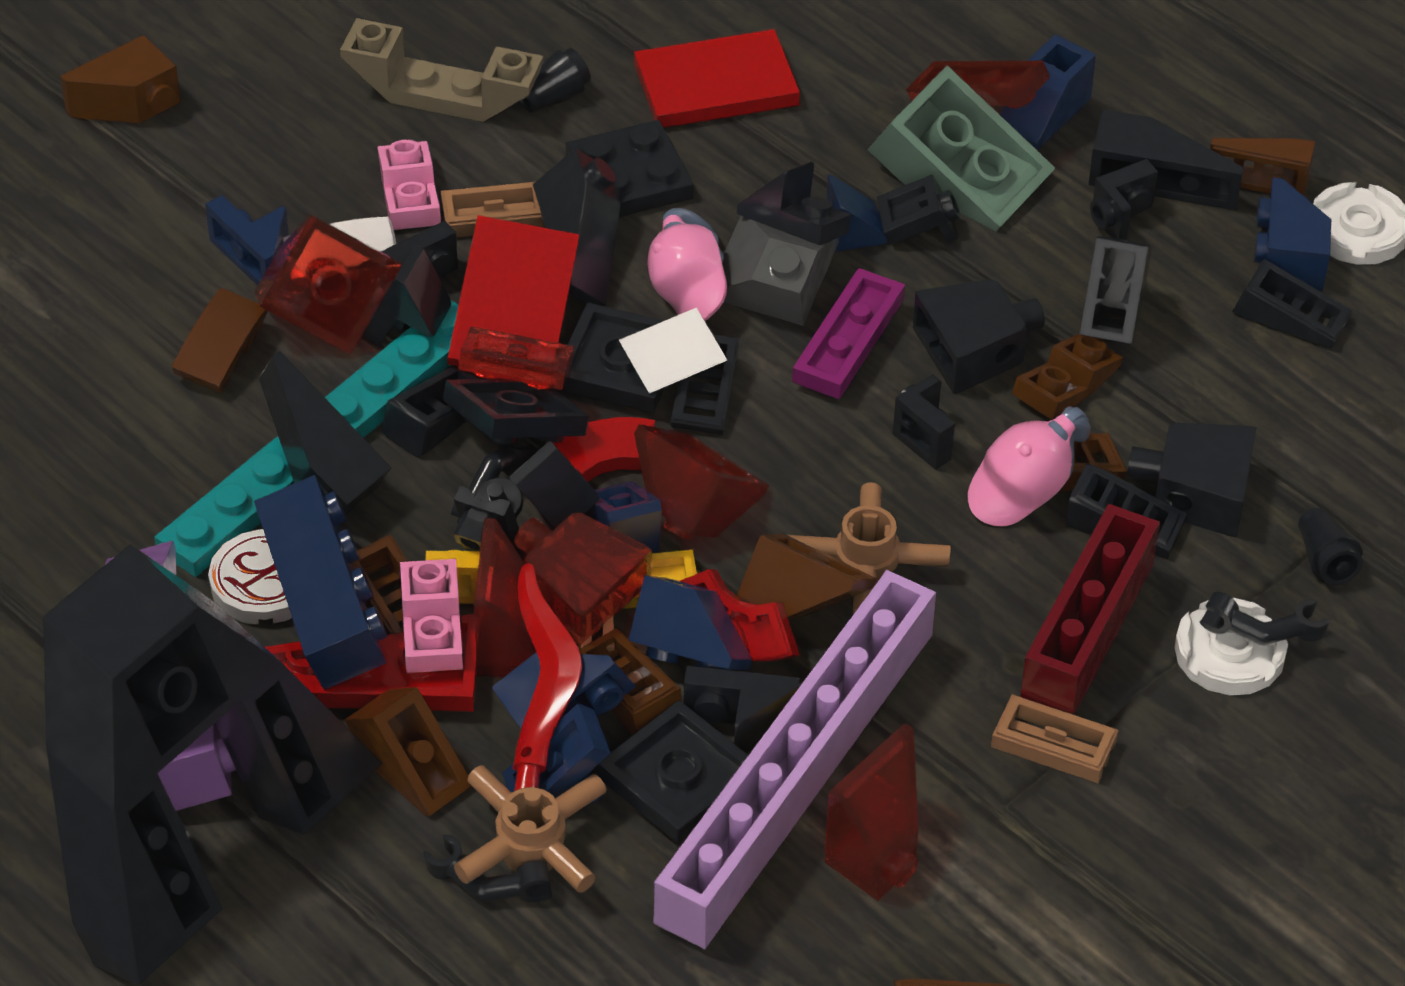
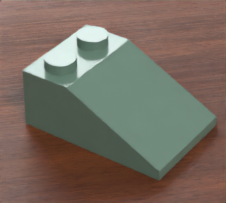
M948 65L888 125L867 149L904 185L932 174L943 192L950 190L953 193L961 214L994 231H997L1055 169L1045 157Z

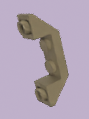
M356 18L340 49L341 58L389 103L480 122L486 121L527 97L543 65L542 55L497 46L484 73L408 58L404 55L403 27Z

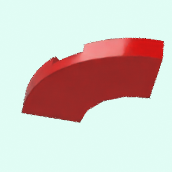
M636 417L600 419L588 422L586 436H564L563 441L552 443L571 461L585 480L589 482L600 474L619 469L641 470L655 435V420Z
M708 569L680 580L681 582L717 591L753 661L774 662L800 656L783 603L772 602L757 605L745 602L726 587L718 570Z

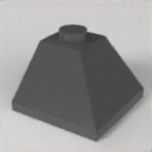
M740 216L723 255L722 265L727 280V294L723 303L804 326L838 246V238L822 245H817Z

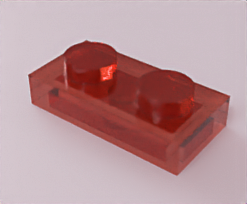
M471 326L460 351L458 370L473 372L485 379L504 378L524 382L535 389L554 388L562 390L572 365L574 346Z

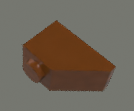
M144 35L60 76L65 111L71 118L141 123L181 103L176 65Z
M784 533L766 534L759 537L737 596L757 605L781 602L784 604L788 618L804 617L873 589L877 578Z
M417 687L386 690L344 720L349 730L383 763L375 771L423 815L431 816L471 787L468 783L469 775Z

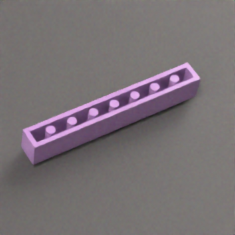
M886 570L866 599L655 880L653 924L703 949L708 946L931 638L935 611V591Z

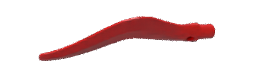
M530 563L524 564L520 570L518 600L526 629L540 660V675L516 746L513 770L517 771L514 791L521 788L539 787L540 773L546 770L549 745L554 730L578 687L582 672L580 650L569 631L545 600L538 585L535 566Z

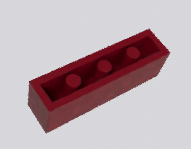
M1112 504L1107 505L1025 656L1020 697L1075 715L1154 565L1160 521Z

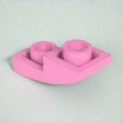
M399 140L391 145L377 146L388 217L393 224V229L427 227L441 223L440 206L434 184L433 164L427 141Z
M456 559L400 562L406 673L462 670L463 660Z

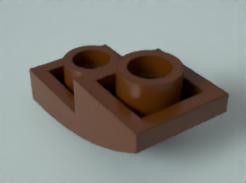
M220 288L198 318L171 366L174 374L222 393L241 353L247 355L269 311L268 307Z
M1079 333L1053 345L1047 363L1018 376L1011 394L1053 420L1061 415L1067 407L1071 406L1074 408L1097 390L1120 367L1123 357L1106 347L1102 339Z

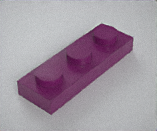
M858 268L793 366L792 382L840 399L903 302L905 284Z

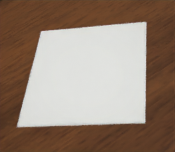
M697 308L619 340L649 393L727 361Z

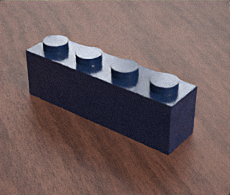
M313 475L255 500L254 503L304 655L324 690L386 664L387 662L379 641L388 638V635L376 607L367 608L366 601L373 599L374 595L363 569L359 567L354 570L352 563L360 560V555L349 530L340 531L339 525L347 522V518L335 491L325 495L316 476Z

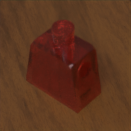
M572 513L553 531L536 518H531L520 527L515 536V545L527 553L524 564L530 563L535 566L538 585L545 600L580 647L591 635H595L606 621L612 616L614 617L641 592L645 575L651 576L652 550L649 547L583 513Z

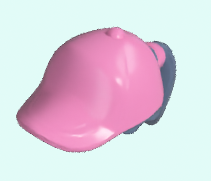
M672 208L664 214L663 230L650 245L648 271L652 285L656 292L674 308L678 315L697 308L703 320L706 321L720 308L725 300L727 280L722 265L724 256L719 248L718 236L714 227L690 210Z
M1069 406L1061 415L1051 421H1026L1014 424L1002 433L987 450L985 458L969 486L968 503L975 517L992 526H1009L1021 521L1050 500L1063 487L1072 474L1074 464L1073 441L1081 443L1085 442L1089 437L1091 426L1086 414L1078 407L1073 408Z

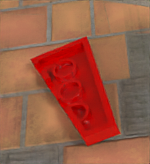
M480 613L460 616L462 670L406 673L404 632L389 634L388 638L379 641L387 662L386 664L324 690L304 655L300 641L265 647L327 708L361 709L386 690L417 687L431 711L474 712L480 640Z

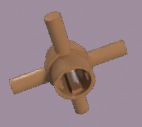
M872 482L861 486L860 505L851 509L844 516L841 532L837 538L788 535L877 578L874 586L886 570L893 572L898 564L949 567L950 545L899 541L896 535L897 526L895 518L890 512L881 508L882 487ZM871 590L853 597V615Z
M480 765L472 770L468 776V783L498 812L496 818L497 837L454 864L455 872L460 880L468 884L503 860L514 872L527 862L545 861L547 862L548 871L554 868L577 892L581 893L589 889L595 881V875L563 844L566 837L565 819L606 793V787L602 779L598 775L592 774L557 798H554L547 791L535 787L521 788L511 793L484 765Z

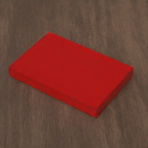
M775 29L634 51V66L654 121L659 120L663 128L800 105V91Z
M477 215L447 364L517 378L539 377L544 382L550 384L580 235Z

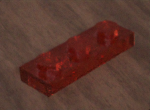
M933 61L906 91L911 101H913L948 65L990 106L1019 108L1030 103L1035 98L1036 92L1050 78L1044 61Z

